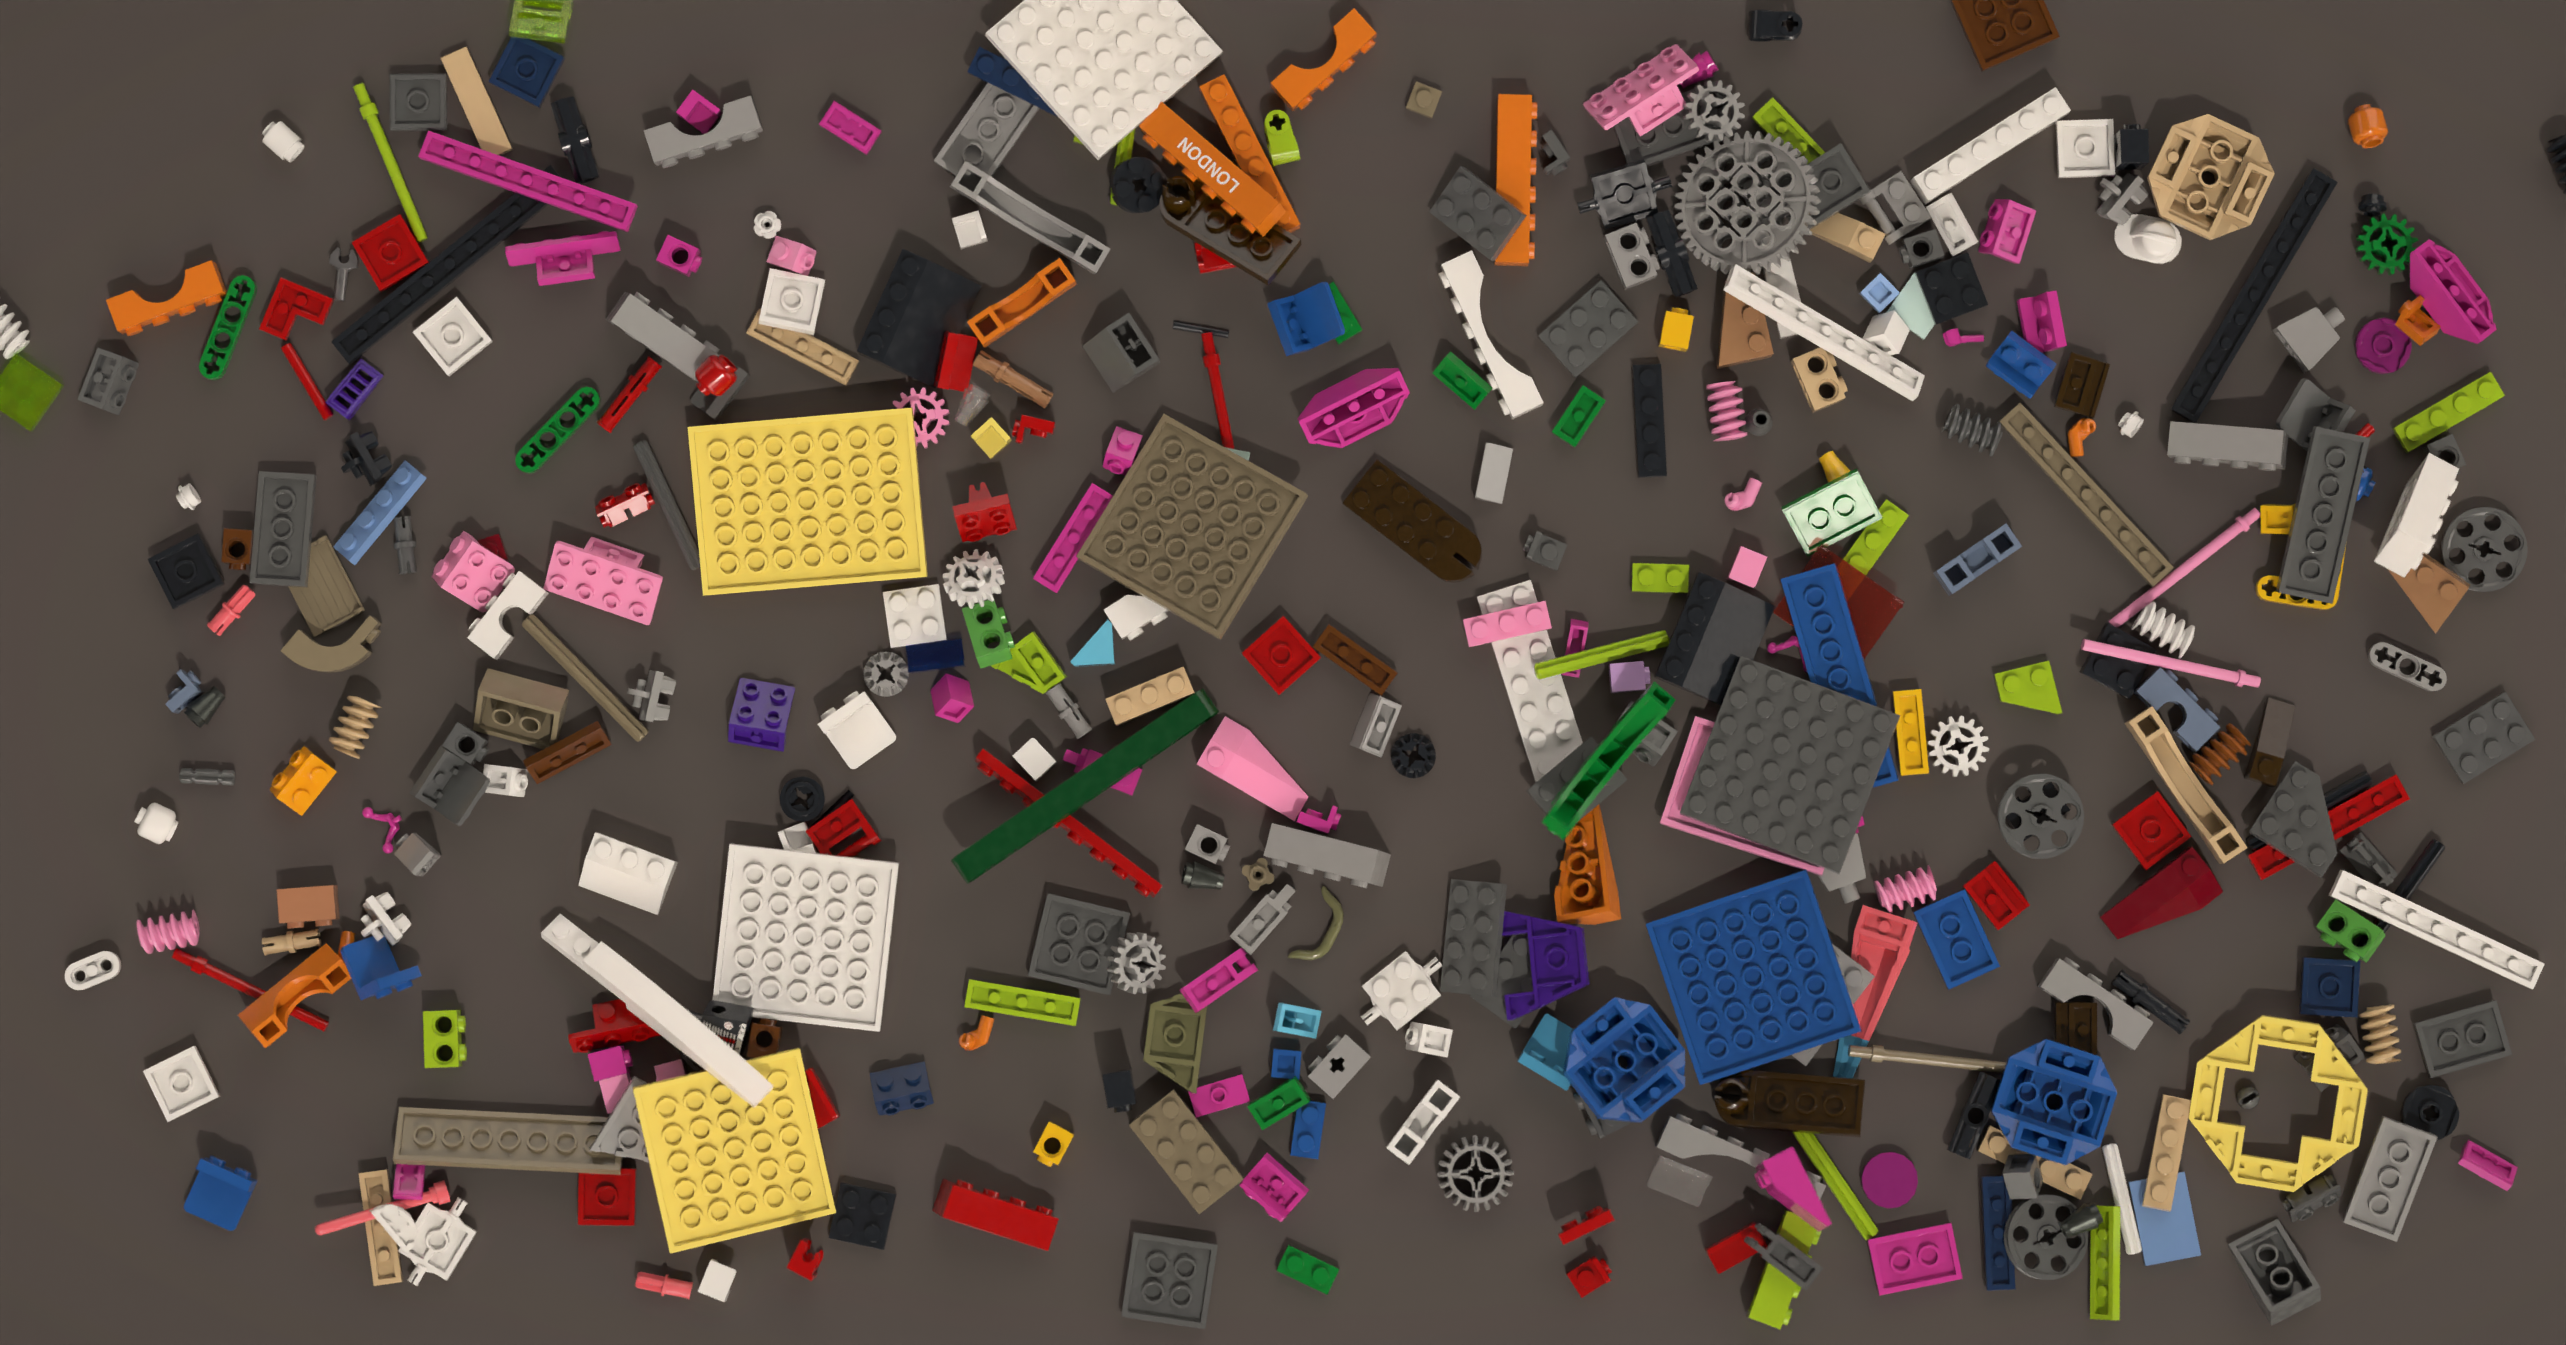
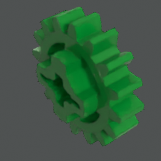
M2381 214L2379 222L2374 217L2369 220L2371 227L2363 225L2360 229L2365 234L2356 237L2357 241L2362 242V245L2357 247L2356 251L2363 252L2364 254L2359 259L2360 262L2367 260L2369 262L2368 270L2377 267V275L2383 274L2385 269H2387L2389 275H2393L2395 267L2400 272L2405 270L2403 262L2410 265L2409 255L2416 249L2412 247V244L2416 243L2418 238H2411L2410 236L2415 230L2414 227L2406 229L2404 226L2407 220L2404 219L2401 222H2396L2397 215L2395 214L2389 220H2387L2385 214ZM2378 228V237L2369 242L2371 234ZM2392 228L2399 231L2402 236H2398L2397 234H2395L2392 231ZM2386 240L2388 243L2392 242L2393 247L2387 249V247H2382L2381 243ZM2401 248H2405L2401 258L2398 261H2396L2397 251ZM2372 253H2375V254H2377L2378 256H2380L2381 259H2382V262L2379 261V260H2377V259L2372 255Z

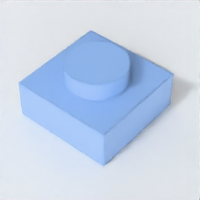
M1880 273L1859 294L1880 313L1900 292Z

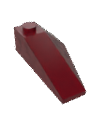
M2188 847L2101 915L2100 919L2115 938L2120 939L2201 910L2223 893V890L2210 868L2195 849Z

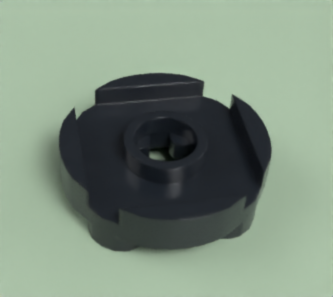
M1133 157L1120 162L1114 168L1110 177V187H1112L1114 202L1122 210L1129 213H1145L1156 208L1162 195V186L1167 184V177L1154 161L1145 157ZM1141 179L1144 188L1135 192V185L1132 184V181Z
M2436 1085L2419 1086L2414 1088L2405 1097L2401 1107V1121L2409 1126L2432 1133L2437 1136V1140H2440L2455 1130L2459 1121V1108L2453 1095L2445 1088ZM2433 1105L2437 1117L2430 1118L2427 1121L2425 1120L2426 1115L2423 1114V1110Z

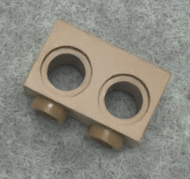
M1820 347L1790 361L1812 413L1846 398L1844 393L1848 392L1847 386L1842 376L1837 377L1833 367L1837 366L1833 354L1828 351L1826 352V350ZM1812 358L1819 359L1823 365L1822 371L1818 373L1810 371L1808 361ZM1820 385H1830L1834 391L1833 397L1829 399L1823 398L1819 394Z

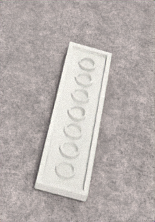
M1531 580L1477 596L1482 615L1538 602ZM1547 630L1491 642L1535 782L1583 743L1561 674L1537 679L1534 673L1535 663L1555 658Z

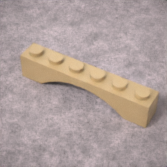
M2153 706L2146 708L2125 722V725L2217 862L2224 864L2245 850L2247 846L2230 821L2203 788Z

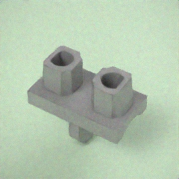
M2129 173L2123 178L2116 175L2111 182L2107 179H2102L2100 185L2105 190L2099 198L2104 202L2097 209L2096 213L2103 218L2124 225L2131 217V213L2124 207L2126 202L2130 199L2134 204L2139 205L2148 196V192L2141 185L2144 180L2138 175L2133 176Z
M649 670L647 683L646 680L638 679L636 689H627V694L634 695L632 706L641 707L638 720L648 722L668 720L670 706L659 704L658 698L660 692L673 695L676 680L664 676V672Z

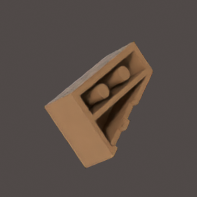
M1724 291L1716 369L1772 357L1774 353L1765 314Z
M2423 552V558L2417 569L2411 568L2405 577L2391 570L2389 572L2436 634L2467 592L2470 584Z

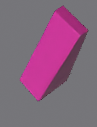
M1571 619L1565 655L1584 651L1588 632L1587 621ZM1580 669L1563 673L1562 675L1579 678Z

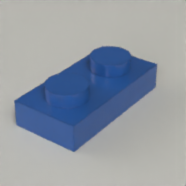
M1310 1101L1297 1109L1291 1156L1319 1158L1326 1103Z

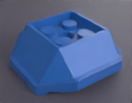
M1614 997L1570 1032L1563 1074L1598 1119L1640 1123L1685 1087V1049L1651 1005ZM1618 1056L1626 1059L1627 1069L1619 1066Z
M2044 1039L2008 1057L1991 1112L2010 1147L2067 1165L2100 1147L2117 1091L2101 1057ZM2053 1093L2057 1094L2060 1098V1105L2055 1110L2049 1109L2046 1104L2047 1097Z

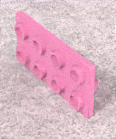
M1675 44L1662 50L1659 55L1650 61L1640 64L1636 70L1625 77L1617 79L1602 92L1592 95L1588 101L1583 103V106L1604 130L1610 129L1628 117L1636 133L1641 137L1684 109L1683 105L1686 102L1677 85L1698 72L1699 68Z
M591 537L584 549L562 541L555 543L544 590L645 625H650L663 577L640 569L644 558L643 554Z

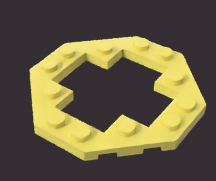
M2262 1015L2197 1061L2189 1120L2204 1137L2207 1144L2230 1172L2236 1183L2294 1192L2311 1178L2320 1174L2338 1159L2359 1146L2368 1088L2320 1024ZM2258 1044L2315 1053L2311 1081L2339 1085L2331 1139L2302 1135L2298 1163L2241 1154L2245 1126L2217 1121L2225 1067L2254 1072Z

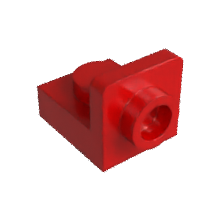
M1022 415L1021 421L1015 420L1012 436L1017 437L1016 443L1021 445L1023 444L1026 429H1031L1030 435L1046 438L1047 433L1054 435L1056 423Z
M1594 1255L1566 1273L1580 1297L1583 1298L1603 1284L1610 1282L1611 1280L1608 1275L1612 1271L1604 1258L1598 1261Z

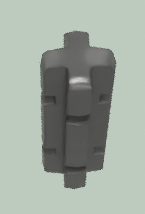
M192 768L180 769L179 780L181 783L186 784L195 782V784L219 785V783H222V785L233 786L236 774L233 770H223L220 772V770L196 769L193 771Z

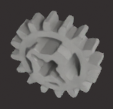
M1710 80L1705 82L1704 88L1700 84L1695 86L1697 94L1689 93L1687 97L1691 100V103L1683 105V108L1689 110V113L1683 116V119H1690L1692 122L1687 127L1688 130L1696 128L1695 137L1699 138L1705 134L1706 142L1712 141L1714 136L1717 142L1722 141L1723 133L1728 138L1733 136L1731 128L1740 129L1741 125L1737 122V119L1745 118V115L1739 112V109L1744 107L1745 104L1737 103L1736 100L1741 94L1739 92L1732 94L1731 84L1722 88L1721 80L1717 81L1714 86ZM1710 93H1718L1722 95L1724 98H1715L1713 94ZM1699 103L1701 107L1700 113L1697 116V104ZM1722 105V107L1718 109L1719 111L1716 112V115L1709 116L1706 118V115L1710 113L1709 111L1712 110V107ZM1729 107H1731L1730 119L1727 116ZM1704 124H1713L1714 127L1718 129L1714 130L1707 128L1704 126Z
M1140 932L1136 934L1127 933V939L1118 938V947H1111L1114 956L1107 957V960L1112 962V966L1107 968V971L1114 973L1110 980L1111 982L1118 983V989L1132 994L1137 992L1144 994L1146 993V987L1155 988L1154 979H1162L1158 972L1166 968V966L1160 964V960L1166 958V955L1159 953L1162 945L1155 943V937ZM1132 962H1141V964H1132Z

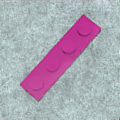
M1091 484L1033 577L1035 581L1056 594L1059 592L1078 561L1077 554L1113 495L1095 484Z

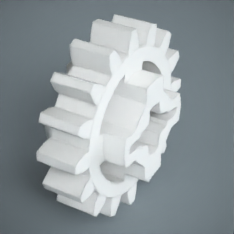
M975 549L973 555L969 556L967 551H964V558L960 559L955 556L953 557L955 564L946 565L948 573L943 574L945 591L948 593L951 601L957 600L960 607L966 602L970 609H973L974 604L978 602L981 607H984V600L994 601L993 593L1001 594L1000 585L1005 584L1003 578L1004 571L1002 566L999 565L998 559L996 557L991 558L989 552L986 551L980 556L978 549Z
M1951 716L1947 718L1948 725L1941 721L1937 723L1940 729L1939 732L1931 730L1930 734L1935 739L1927 741V745L1933 746V751H1930L1928 756L1936 757L1933 766L1943 765L1941 773L1945 774L1950 769L1952 770V777H1957L1959 770H1961L1962 774L1967 776L1969 775L1968 768L1977 771L1979 768L1976 762L1984 763L1986 761L1981 754L1982 752L1989 751V748L1983 746L1982 743L1988 740V736H1980L1979 733L1983 730V727L1980 726L1975 729L1973 727L1974 719L1964 723V716H1959L1957 722H1955ZM1959 728L1968 730L1974 737L1968 738L1962 735ZM1948 731V740L1945 745L1939 746L1941 737ZM1955 739L1959 743L1970 742L1969 745L1961 749V754L1957 750L1947 751L1946 748L1954 745ZM1976 747L1974 757L1968 762L1967 755L1970 749ZM1943 756H1951L1955 759L1957 765L1947 762Z

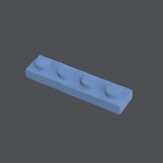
M405 460L333 547L348 561L356 565L427 478Z

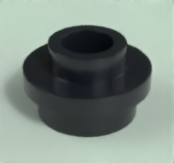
M2366 194L2361 197L2358 209L2364 212L2366 216L2375 217L2387 209V204L2384 202L2382 195Z

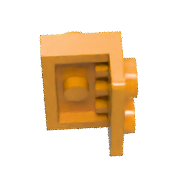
M303 746L301 750H297L291 756L286 769L275 776L270 791L277 799L302 816L337 771L313 754L306 746Z

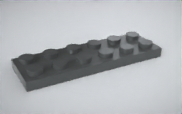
M2313 426L2276 592L2333 604L2370 438Z

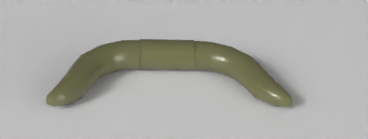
M1325 886L1322 887L1321 893L1323 899L1333 911V920L1322 943L1313 950L1293 951L1288 955V958L1303 960L1319 959L1328 953L1333 946L1343 924L1344 912L1340 902Z

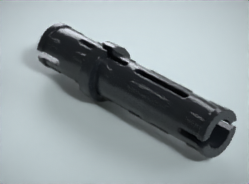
M2121 970L2115 976L2117 979H2113L2111 984L2131 997V1002L2134 1004L2139 1003L2179 1035L2186 1029L2185 1025H2188L2190 1020L2149 991V986L2145 983L2140 984L2125 973L2124 970Z

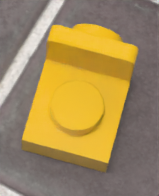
M2295 504L2260 505L2261 533L2289 534Z

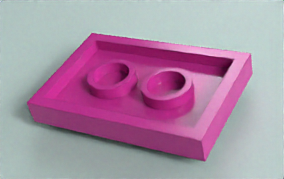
M1951 1223L1867 1240L1879 1296L1963 1279Z

